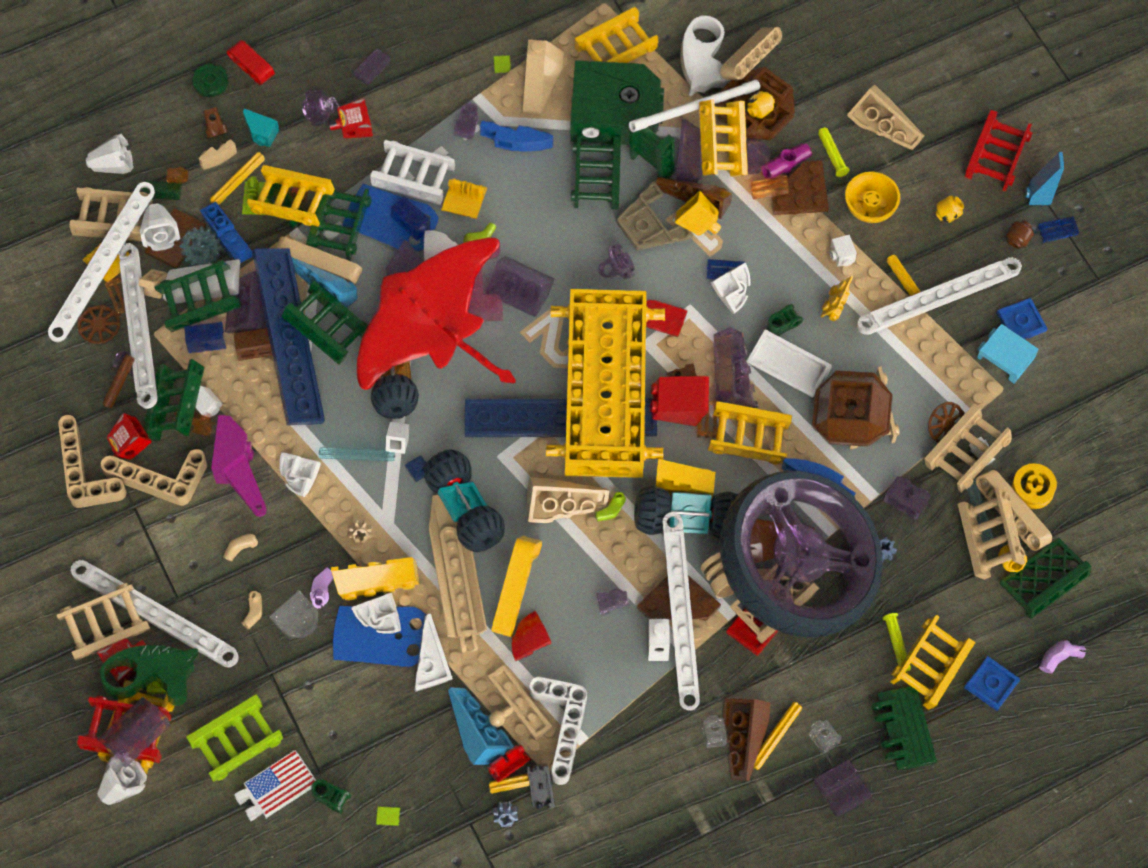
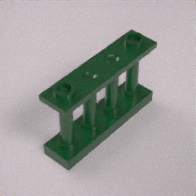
M641 112L637 116H633L630 121L644 117V113ZM648 127L636 132H632L629 129L631 159L634 160L640 155L657 169V178H670L675 173L674 138L669 134L665 138H660Z
M577 135V142H573V153H576L575 190H571V201H575V208H578L579 200H608V202H612L611 209L619 210L621 137L614 136V141L610 145L581 144V135ZM580 152H608L613 154V159H609V161L580 160ZM580 168H609V170H613L612 175H609V177L579 176ZM579 183L608 184V186H612V191H608V193L579 192Z
M365 188L363 197L338 192L336 189L333 195H323L315 213L320 225L319 227L311 226L306 245L313 248L323 246L346 251V258L348 261H351L352 255H355L357 251L356 242L366 209L371 206L372 197L369 195V189ZM340 199L359 203L360 206L358 212L331 207L330 203L331 200ZM332 214L355 219L354 226L349 228L326 223V216ZM327 230L350 235L348 244L321 239V232Z
M215 261L208 267L173 280H164L160 282V285L154 286L156 291L165 294L171 316L168 320L164 321L166 329L175 332L241 307L240 300L229 294L224 276V271L231 269L230 265L224 261ZM213 275L217 276L222 293L221 300L216 302L212 301L206 278ZM197 281L200 283L205 301L204 306L200 308H195L189 284ZM182 287L188 310L187 313L180 315L177 312L172 291Z
M313 281L307 291L310 295L297 307L289 303L282 317L340 365L349 352L346 348L358 336L363 337L368 324L360 320L334 298L322 285ZM317 300L324 307L310 319L302 312L313 301ZM331 312L339 319L324 331L317 324ZM346 324L353 331L341 343H338L331 336Z
M189 359L188 368L174 371L165 364H158L155 376L157 402L153 407L147 409L143 426L145 432L153 441H159L162 431L175 429L184 436H189L205 368L195 360ZM185 377L182 387L173 388L174 379ZM181 395L179 404L169 405L170 396ZM177 412L175 421L165 422L166 413Z

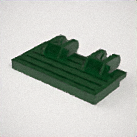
M910 686L877 693L879 702L871 705L872 710L889 708L890 712L876 715L874 717L875 721L892 720V722L885 723L889 740L881 743L882 748L900 746L899 751L889 752L884 755L885 759L903 758V760L896 761L897 770L937 763L918 691Z

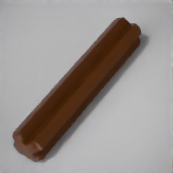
M127 354L124 356L103 401L105 407L113 408L134 363V357Z

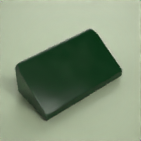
M145 181L154 187L153 199L180 200L182 183ZM147 187L142 188V192L150 194V190Z

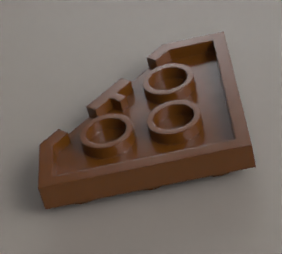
M822 160L803 162L771 197L773 215L828 212L829 206Z
M688 575L692 619H699V621L708 620L721 607V604ZM668 576L637 605V609L648 619H669L672 621Z

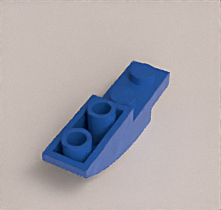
M482 120L480 124V136L495 140V147L527 152L550 149L554 145L553 135L545 131L534 130L529 126L519 125L517 131L510 127L499 126L491 121L486 122Z
M216 201L200 210L206 223L230 258L234 260L239 259L240 263L253 257L252 250L235 230L233 223Z
M785 458L783 460L781 468L783 471H802L820 475L839 484L855 497L856 493L842 484L844 476L838 472L807 460Z

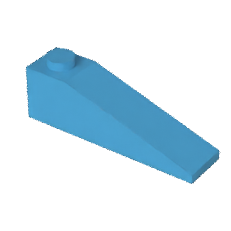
M1058 152L1030 180L1029 186L1025 188V198H1028L1029 205H1051L1064 170L1063 152Z
M292 257L294 272L309 285L313 281L322 285L327 292L346 308L358 299L357 288L353 283H348L339 276Z
M450 687L448 691L463 747L473 765H489L499 757L506 756L505 753L514 747L507 734L502 729L498 730L490 724L489 716L481 712L480 704L465 688Z

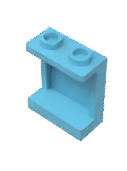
M1001 324L997 329L993 328L988 335L989 340L987 342L983 341L977 349L979 351L977 358L981 360L984 357L1010 375L1008 380L1015 384L1035 359L1039 349Z

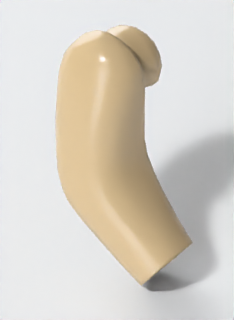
M246 534L231 540L223 558L232 562L241 550L248 547H256L258 544L256 536Z
M251 591L248 596L250 610L242 621L243 626L247 629H250L262 616V596L257 591Z

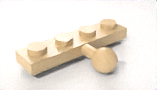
M505 665L488 676L489 681L509 705L502 711H493L490 714L489 722L492 726H502L505 718L514 712L535 740L552 729L550 723Z

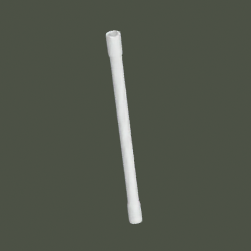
M753 80L741 86L648 117L630 121L629 129L632 132H636L650 125L698 110L700 101L713 99L714 104L757 91L760 89V83L757 80Z

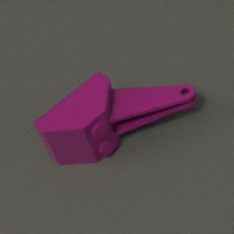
M218 415L211 467L216 484H230L254 515L258 517L264 516L267 508L249 465L250 461H253L254 458L252 442H249L247 434L231 416Z

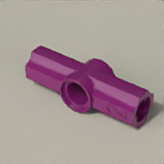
M801 143L792 149L783 150L778 157L762 165L763 176L771 180L782 173L791 172L794 166L811 157L810 146L807 143Z

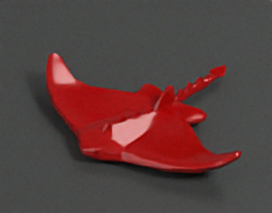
M488 237L464 242L436 254L412 270L383 277L380 286V302L362 337L357 357V379L362 389H371L380 376L392 367L426 355H430L435 366L442 369L450 362L457 346L474 357L485 368L498 375L501 382L516 383V379L510 370H502L478 350L463 341V339L478 331L484 322L483 318L469 313L468 309L476 276L486 261L499 249L500 242L497 238Z

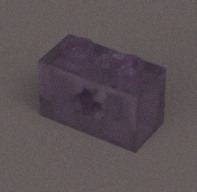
M897 476L887 491L884 501L918 520L928 505L931 495L924 488H918L913 485L907 478Z

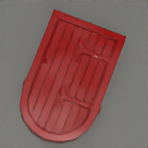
M646 300V307L649 309L665 308V321L648 320L646 327L679 337L688 310L656 300Z

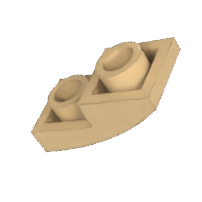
M228 140L220 145L217 151L213 147L204 151L199 158L201 168L204 170L215 167L233 157L237 153L235 143Z

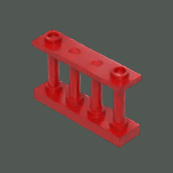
M990 110L967 167L965 177L972 179L974 173H981L1004 181L1005 184L1002 191L1006 192L1008 185L1012 186L1016 176L1013 173L1025 142H1030L1033 132L1030 131L1032 124L1028 123L1026 131H1022L998 122L999 120L996 119L998 112ZM997 129L1023 139L1020 146L993 137V134H990L991 130ZM985 144H993L1016 152L1015 159L1011 160L988 152L984 148ZM986 158L1011 167L1009 174L1006 175L981 166V163H978L979 159Z
M103 696L89 697L88 701L91 707H95L88 734L78 737L77 744L80 749L116 756L126 755L133 759L160 763L162 755L157 749L156 743L162 720L171 721V715L166 708L160 706L149 708L110 701ZM103 709L115 711L108 738H105V740L97 739L98 737H96ZM122 714H135L128 741L125 744L118 743L116 737ZM143 716L154 718L148 745H145V747L137 746L136 744Z

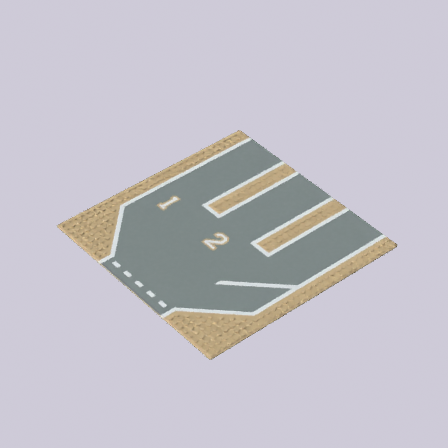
M605 3L598 6L549 42L564 51L563 70L558 76L559 79L556 80V84L552 88L541 114L523 113L526 59L409 145V147L437 155H446L455 160V170L446 171L440 189L443 190L441 205L372 186L371 174L345 192L356 195L362 184H366L401 197L425 203L432 207L439 217L436 228L431 231L446 234L457 245L464 243L463 239L467 233L481 232L489 222L495 224L496 229L491 238L499 240V249L486 261L476 276L468 309L469 313L483 318L484 322L478 331L463 339V341L478 350L502 370H510L516 379V383L501 382L498 375L485 368L474 357L457 346L450 362L442 369L435 366L430 355L394 366V374L404 375L415 383L419 399L415 410L410 415L399 419L385 418L378 414L372 405L371 392L373 386L371 389L364 390L358 383L357 357L362 338L358 336L346 348L349 352L340 365L309 340L325 422L323 424L287 426L273 356L238 361L233 333L267 328L254 259L240 269L239 293L233 296L240 300L241 307L175 332L166 329L165 325L154 332L155 338L184 370L188 368L189 359H193L205 367L200 386L212 390L223 403L219 408L224 415L231 416L247 434L249 442H252L253 448L285 483H287L286 478L281 476L280 473L281 452L321 463L314 483L306 496L295 495L359 566L366 567L370 562H380L382 565H385V561L409 557L415 559L420 584L414 585L412 589H395L392 595L396 607H416L426 615L431 613L448 666L490 713L502 711L509 706L488 679L490 674L505 665L550 723L552 729L535 740L514 712L505 718L502 726L519 745L523 746L525 752L536 765L547 763L549 772L552 770L566 706L533 699L530 695V682L533 678L543 677L577 684L586 689L587 703L576 748L578 749L676 666L672 621L669 620V660L648 661L649 619L637 609V605L668 576L664 532L648 535L639 531L634 523L637 493L645 487L656 486L658 459H646L644 461L643 478L565 476V458L563 456L546 457V444L564 445L566 437H465V399H567L569 320L566 317L550 318L551 305L568 306L570 304V289L646 291V300H656L688 310L679 337L646 327L645 398H653V395L650 393L651 385L659 377H666V372L684 368L685 365L693 363L697 376L709 377L708 413L696 426L657 420V436H645L644 445L646 447H663V460L716 472L714 496L721 492H733L739 495L744 488L755 480L772 473L783 472L781 469L782 464L773 465L767 461L724 453L715 454L712 451H708L710 441L716 440L719 418L713 416L717 401L792 415V421L788 430H783L780 452L786 453V458L815 462L843 475L842 484L856 493V501L858 500L863 508H865L924 459L938 444V442L931 438L928 431L930 415L938 405L944 402H954L966 413L976 404L982 410L1003 392V387L926 312L869 335L860 333L857 329V322L861 316L909 296L854 243L853 245L857 252L855 262L849 266L837 267L836 262L832 261L830 257L831 240L846 235L822 212L773 215L771 197L787 178L780 174L771 180L766 179L763 176L761 167L769 161L747 139L748 175L732 177L730 176V170L717 169V174L702 176L699 109L663 121L662 124H659L658 131L655 134L660 138H665L668 134L674 138L675 173L669 179L714 185L725 188L732 193L728 209L722 219H717V223L721 225V229L717 234L714 235L707 230L699 236L693 233V238L636 251L618 226L617 219L639 198V195L649 187L651 182L655 181L656 183L657 169L640 155L632 160L630 157V145H621L619 210L611 209L612 202H608V200H579L578 208H575V201H571V190H575L576 153H573V142H570L575 60L593 61L587 51L583 50L579 53L574 48L575 38L618 16ZM631 27L622 30L633 46L642 43V40ZM617 35L607 38L618 54L627 51V48ZM598 42L592 46L603 62L612 58L602 43ZM655 50L629 62L645 64L661 80V88H664L663 111L703 98L698 92L689 96L690 84ZM715 114V125L728 126V124L718 118V114ZM482 120L486 122L491 121L499 126L510 127L517 131L519 125L529 126L534 130L545 131L553 135L554 145L550 149L527 152L495 147V140L480 136V124ZM716 133V144H728V133ZM586 141L585 143L581 142V144L588 145H610L602 143H586ZM716 151L717 162H729V151ZM580 152V160L609 161V159H613V154L608 152ZM394 156L388 175L398 176L405 159L404 157ZM412 160L405 177L406 180H416L422 162ZM429 165L422 184L433 186L439 167ZM380 166V167H379L378 169H376L375 171H378V172L381 171L382 166ZM580 168L579 176L609 177V175H612L613 170H609V168ZM456 178V180L472 182V184L487 187L477 219L441 210L449 189V179ZM579 183V192L608 193V191H612V186H608V184ZM663 193V197L650 203L649 206L667 231L678 226L675 223L676 211L685 202ZM335 199L330 205L334 208L347 210L351 202ZM330 214L326 216L325 221L326 223L342 226L345 217ZM422 214L419 217L421 224H428L431 220L427 214ZM403 222V227H408L409 222ZM301 224L285 237L306 245L311 226ZM327 230L322 231L320 235L321 239L348 244L350 235ZM359 233L356 242L357 251L355 255H352L350 262L358 264L363 271L355 285L358 299L347 309L369 325L380 302V286L383 277L414 269L424 262V250L410 253L403 252ZM418 235L409 237L410 244L417 245L420 243L421 239ZM275 243L268 249H274L277 243ZM323 246L316 248L347 260L346 251ZM746 263L750 274V286H747L745 294L748 297L744 305L736 313L732 314L719 298L710 282ZM295 273L300 301L302 302L310 295L307 292L310 285ZM852 276L853 278L848 287L850 294L843 306L844 308L839 319L831 321L828 315L821 318L822 306L830 296L828 293L831 287L839 284L843 279L846 280ZM222 297L212 298V301H219ZM197 300L194 303L195 308L203 307L205 301ZM315 300L303 313L312 319L324 306ZM789 304L794 305V310L804 320L798 327L781 334L779 337L831 364L832 369L825 381L836 370L874 372L876 374L877 368L882 366L883 373L887 375L886 387L893 395L892 414L894 423L898 424L899 436H897L895 443H891L890 435H885L868 447L858 446L856 449H850L849 445L828 444L812 428L815 396L812 398L746 362L764 330H766L768 319L772 314L782 310ZM188 308L182 311L180 315L187 313ZM329 312L317 325L326 331L339 318ZM609 322L602 325L605 329L613 327ZM869 322L861 323L862 326L866 328H871V324ZM344 324L331 337L338 343H341L353 330ZM603 357L601 359L604 363L612 361L610 357ZM390 370L380 376V378L391 375ZM604 391L601 393V396L603 398H609L611 397V393L608 391ZM946 405L948 415L950 413L952 405ZM942 407L936 411V414L939 416L943 415ZM957 408L955 409L952 417L959 413ZM934 416L931 425H935L938 422V419ZM960 417L956 419L954 422L957 423L960 420ZM727 419L723 442L735 444L738 425L736 420ZM390 422L409 424V440L405 454L386 451V435ZM745 423L743 446L754 447L756 424ZM764 426L761 449L773 451L776 430L774 427ZM940 428L931 429L934 436L940 430ZM944 431L938 438L939 440L944 438ZM448 449L457 450L468 458L472 468V476L469 482H474L487 506L497 510L503 517L505 524L504 536L497 545H494V547L487 551L473 552L487 630L477 635L479 650L474 651L472 648V636L464 637L467 649L463 653L461 652L459 638L448 637L429 533L432 496L438 494L428 487L425 477L415 482L405 468V464L420 455L428 462L437 453ZM529 477L549 478L609 489L607 507L616 492H622L626 497V502L619 514L609 520L597 522L595 516L597 511L586 514L571 515L570 518L566 519L564 517L553 520L554 522L550 523L527 521ZM790 491L773 492L757 498L746 514V519L759 518L766 521L812 526L815 528L817 547L845 525L837 514L822 502L805 494ZM356 519L358 521L366 520L367 526L372 525V531L370 532L372 538H367L365 544L362 542L355 544V540L349 538V532H351L349 525H354ZM709 525L708 534L684 533L688 575L721 604V607L708 620L699 621V619H692L695 650L737 615L730 608L738 600L735 594L725 598H717L710 587L712 581L706 580V574L700 569L707 559L720 552V539L711 534ZM527 536L541 540L542 547L538 558L532 562L512 636L508 637L492 632V625L517 538ZM817 547L764 562L747 564L757 582V569H772L783 558L795 567ZM783 565L779 567V575L784 576L788 573V570ZM742 603L738 605L741 610L745 609ZM536 611L551 639V644L533 651V654L515 661L512 654V638L515 636L517 626L527 615ZM413 618L410 621L416 630L421 628L422 621L419 618ZM656 648L655 650L661 651L663 648ZM535 686L533 689L536 692H540L544 688L542 686ZM555 690L553 694L560 696L563 694V691ZM575 694L573 698L576 700H580L583 698V696L581 694ZM574 712L568 715L571 719H576L579 717V715ZM568 731L564 734V736L567 738H572L575 736V734L571 731ZM564 750L560 753V755L562 757H568L570 755V752Z

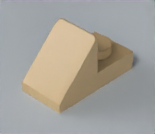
M151 269L141 277L139 286L144 287V295L160 299L163 294L156 291L154 286L160 285V282L166 280L168 273Z

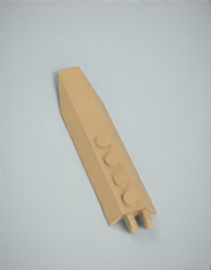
M439 495L432 496L429 533L448 637L459 638L462 653L466 652L467 649L464 637L472 636V648L474 651L479 650L477 635L486 631L487 626L474 555L472 551L466 549L459 542L457 537L458 522L452 520Z

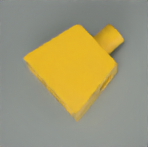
M701 191L676 211L675 223L698 236L707 230L715 235L721 229V225L717 223V208Z

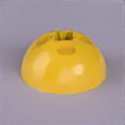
M861 173L855 176L847 185L845 192L846 205L851 214L860 221L879 223L891 217L897 210L900 202V191L896 183L882 173Z

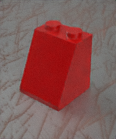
M708 376L659 377L655 383H652L650 393L653 395V400L650 404L652 419L696 426L708 413Z

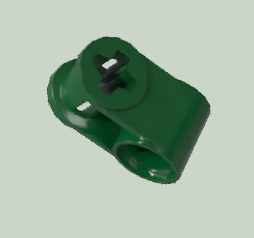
M789 304L769 317L766 330L780 336L798 327L804 319L796 313L794 305Z
M323 779L314 781L311 786L313 798L339 814L343 812L342 808L347 799H350L352 796L346 790ZM319 787L326 788L324 794H317L315 791Z

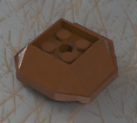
M761 67L757 68V70H751L741 80H730L720 92L741 86L753 80H757L760 83L759 90L716 103V107H727V103L744 101L746 138L772 140L794 118L793 87L767 68ZM759 91L768 92L774 99V109L762 119L752 117L747 111L748 100ZM718 114V118L727 124V115Z
M836 370L816 389L812 428L828 444L868 447L890 432L893 395L874 372ZM849 405H856L854 409L847 408Z

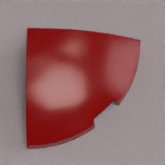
M536 611L527 615L517 626L515 636L512 638V654L515 661L533 654V651L551 644V639Z

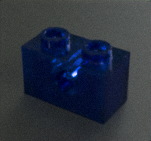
M403 196L391 207V218L416 241L425 235V231L430 230V219L406 197Z
M222 322L184 326L188 353L227 349Z

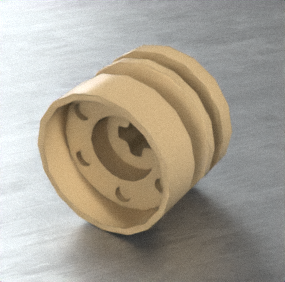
M718 552L707 559L700 569L706 574V580L712 581L710 587L717 598H725L733 595L734 592L727 581L721 561V554Z

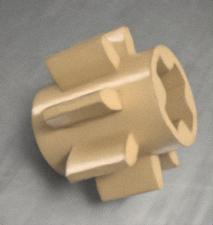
M356 519L354 525H349V530L351 531L349 532V538H353L355 544L357 542L365 544L367 538H372L370 533L372 525L367 526L366 520L358 521Z

